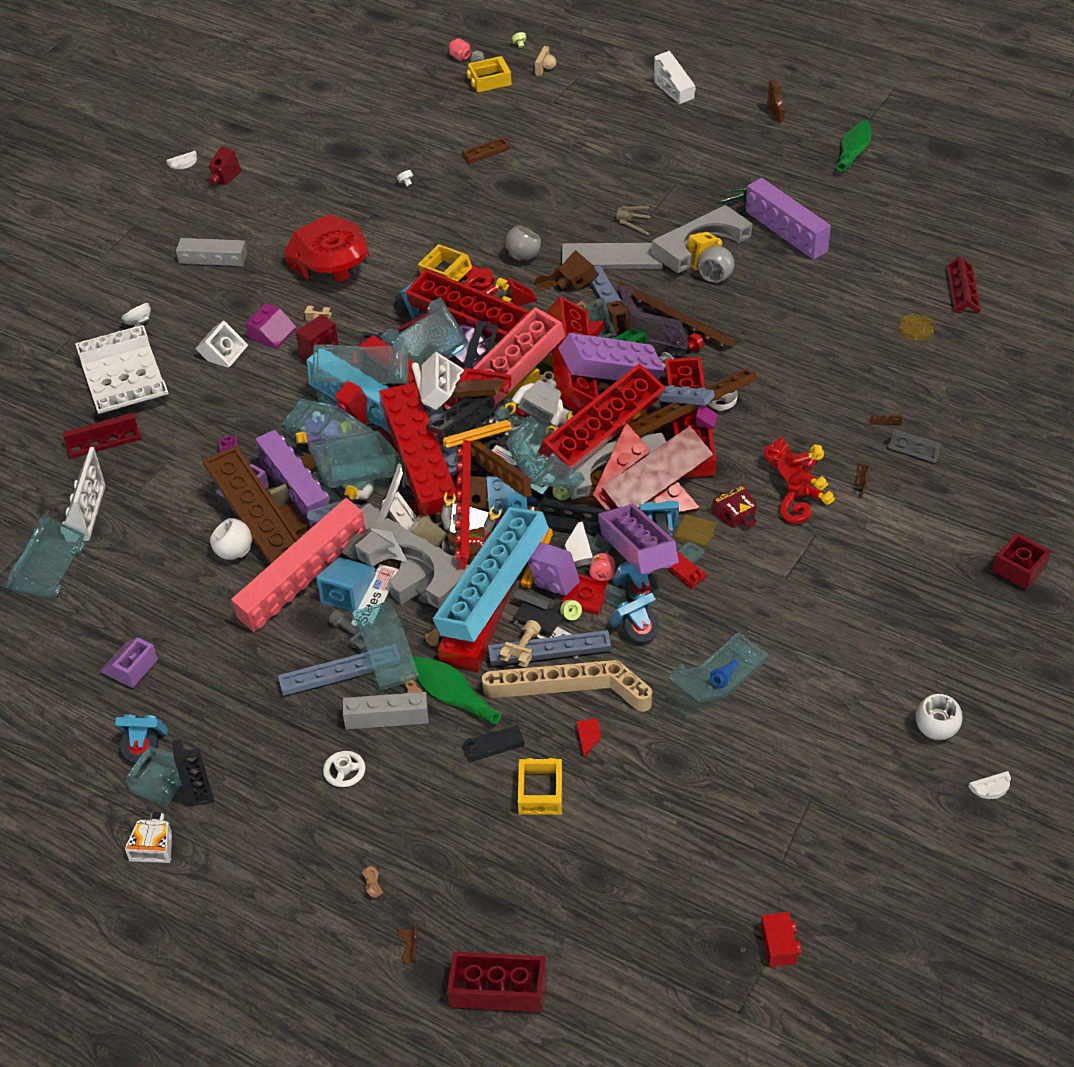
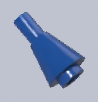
M732 660L728 665L712 670L710 672L712 683L720 688L727 686L733 670L739 665L738 661Z

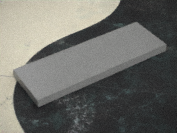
M563 243L562 264L577 250L593 266L600 265L602 269H662V262L651 254L652 243Z

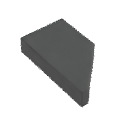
M371 528L366 529V532L353 535L342 550V553L356 561L358 555L355 545L372 531Z
M519 589L516 590L514 595L516 598L544 609H551L555 604V601L536 593L529 594Z

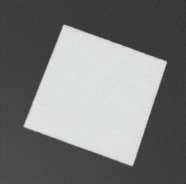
M371 528L372 531L394 544L395 547H389L388 550L395 553L397 557L391 559L408 562L391 531Z

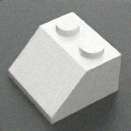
M222 321L207 334L195 349L207 361L229 368L248 344L225 321Z

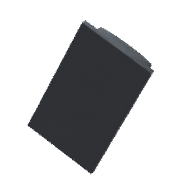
M524 601L513 616V619L518 620V623L524 626L529 620L536 621L541 626V633L550 636L564 615Z

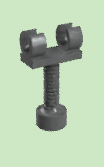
M339 609L335 610L329 617V622L335 627L342 626L354 635L350 639V646L359 654L367 650L365 648L366 644L363 641L367 637L373 642L381 638L379 636L380 631L372 627L370 623L362 630H359L345 619L346 615Z

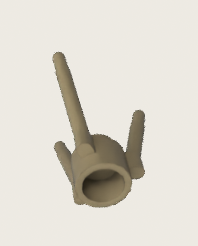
M649 206L619 207L617 220H620V224L627 225L645 235H649L647 231L628 222V220H632V217L650 219L648 215L636 214L630 211L649 209Z

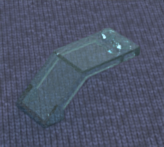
M314 345L312 382L345 383L348 380L356 384H408L409 347Z
M301 399L281 424L284 430L297 433L306 432V435L320 438L343 454L347 461L358 464L362 462L380 438L378 433L340 407Z
M390 601L351 611L356 628H358L364 640L379 689L382 690L409 682L410 680L419 679L402 623Z
M737 632L700 667L685 669V666L681 664L667 678L698 703L728 697L769 659V654L740 632ZM732 660H737L739 665L733 670L727 686L723 688L715 686L710 680V672L728 665Z

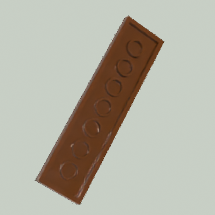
M233 446L203 460V466L239 520L248 526L253 541L269 565L299 540L237 446Z

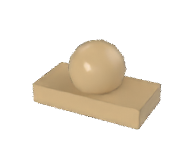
M547 46L543 47L535 61V74L537 76H541L544 69L551 70L556 66V58L549 55V47Z

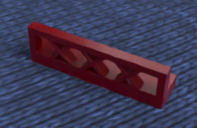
M959 255L947 265L954 310L960 313L969 307L974 312L979 313L981 306L973 265Z
M134 413L62 432L70 459L87 455L90 447H94L95 452L142 440ZM135 431L136 435L126 436V434ZM112 437L117 438L114 441H108ZM94 442H99L96 446H90ZM81 447L80 450L75 452L71 450L72 448Z

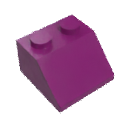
M265 303L246 322L249 339L276 350L296 330V326L280 308Z

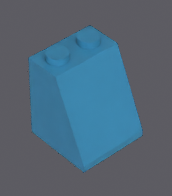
M337 558L316 578L321 603L356 613L376 575L375 567L355 562L351 559Z

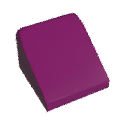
M700 405L696 415V426L714 429L718 414L706 406Z

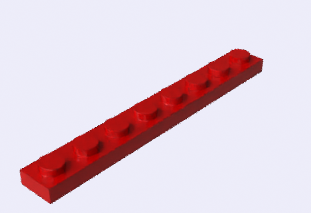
M463 440L462 446L458 447L456 458H459L456 466V472H459L456 478V486L459 489L456 491L455 499L458 501L455 509V515H458L455 522V530H458V533L455 535L454 544L458 545V547L455 549L454 560H457V569L465 570L469 559L471 441Z

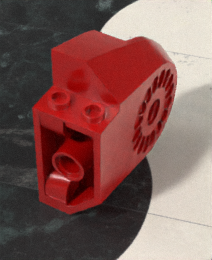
M328 214L295 230L284 252L288 267L304 278L309 279L307 268L320 273H333L334 280L339 282L349 279V268L360 263L366 255L370 256L367 242L360 226L342 217H335L332 214Z

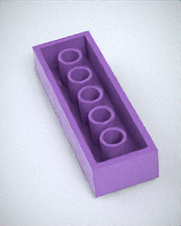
M763 178L747 186L746 212L813 260L828 252L830 224Z
M569 333L559 346V350L572 375L618 381L639 363L657 380L666 371L654 347L650 344Z
M273 430L255 438L260 464L276 485L287 484L290 502L311 529L316 524L313 523V520L307 519L308 511L329 505L330 497L328 493L322 491L318 480L312 478L310 470L308 468L305 469L300 457L295 456L293 448L287 446L283 435H279L276 430Z
M635 504L598 514L602 536L641 574H650L656 569L669 568L673 564L679 563L675 540Z

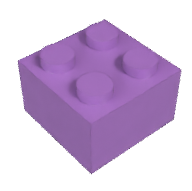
M542 542L539 543L528 560L534 583L539 588L566 596L580 582L571 552Z

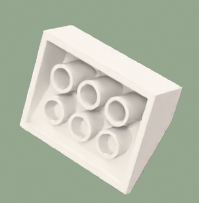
M90 447L78 480H75V490L70 496L71 503L66 509V519L62 522V532L65 533L67 540H90L106 485L94 447Z

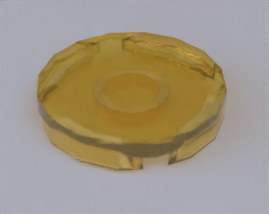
M910 314L901 319L899 330L902 336L908 340L925 341L933 336L935 325L931 318L925 315L916 316V314Z

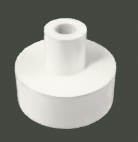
M407 170L397 176L399 183H405L406 187L412 185L410 179L413 178L411 170Z

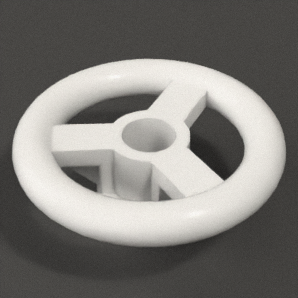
M341 751L333 754L326 760L323 767L325 779L337 787L352 786L360 781L365 773L364 760L360 755L351 751ZM351 758L356 760L357 763H353L351 761ZM332 763L338 770L336 779L330 775L329 770ZM359 770L355 777L343 781L345 775L349 774L350 771Z

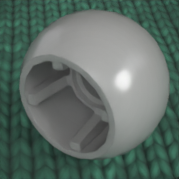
M517 225L508 232L505 238V247L509 251V255L519 261H522V259L530 260L538 254L541 248V238L528 228Z
M722 246L708 247L699 256V273L707 281L714 283L722 282L731 276L734 270V258L730 251Z

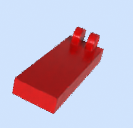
M465 368L459 382L502 378L504 385L499 392L507 395L512 386V377L510 374Z
M678 551L679 563L666 568L691 589L695 588V585L701 580H706L707 574Z

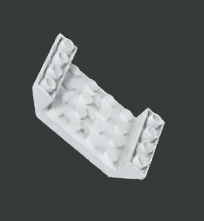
M143 325L75 343L98 415L168 395L167 387L160 375Z

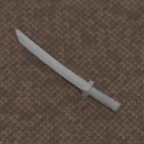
M400 463L397 466L383 506L374 523V529L386 519L403 475Z

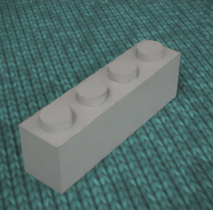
M180 238L176 253L180 264L243 266L247 256V249L244 240Z
M426 692L343 698L345 728L347 730L429 723Z

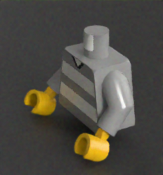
M445 492L444 500L446 503L443 504L441 519L444 529L448 531V534L456 533L458 530H455V522L458 515H455V509L458 503L454 502L456 499L455 493H453L452 499H447V492ZM494 506L491 507L489 513L470 507V529L484 526L486 537L491 533L496 523L495 518L501 515L502 510L499 511V514H494L492 512Z

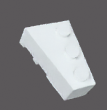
M667 51L655 56L654 83L678 104L694 99L695 85L672 53Z
M435 352L422 364L421 401L425 405L437 410L451 397L456 387L455 384L459 381L464 369Z

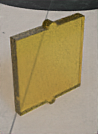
M685 514L682 522L678 524L675 539L707 548L710 539L714 537L717 523Z

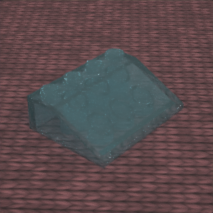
M378 431L308 443L321 478L328 487L336 488L340 485L373 481L382 477L390 478L395 474L399 464L400 454Z

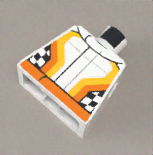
M153 812L150 820L137 821L125 847L129 861L170 863L172 832L169 823L163 821L164 814Z

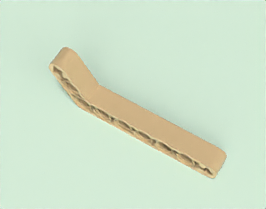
M616 660L489 671L482 676L483 693L488 698L611 688L638 711H647L652 706V689L621 662Z

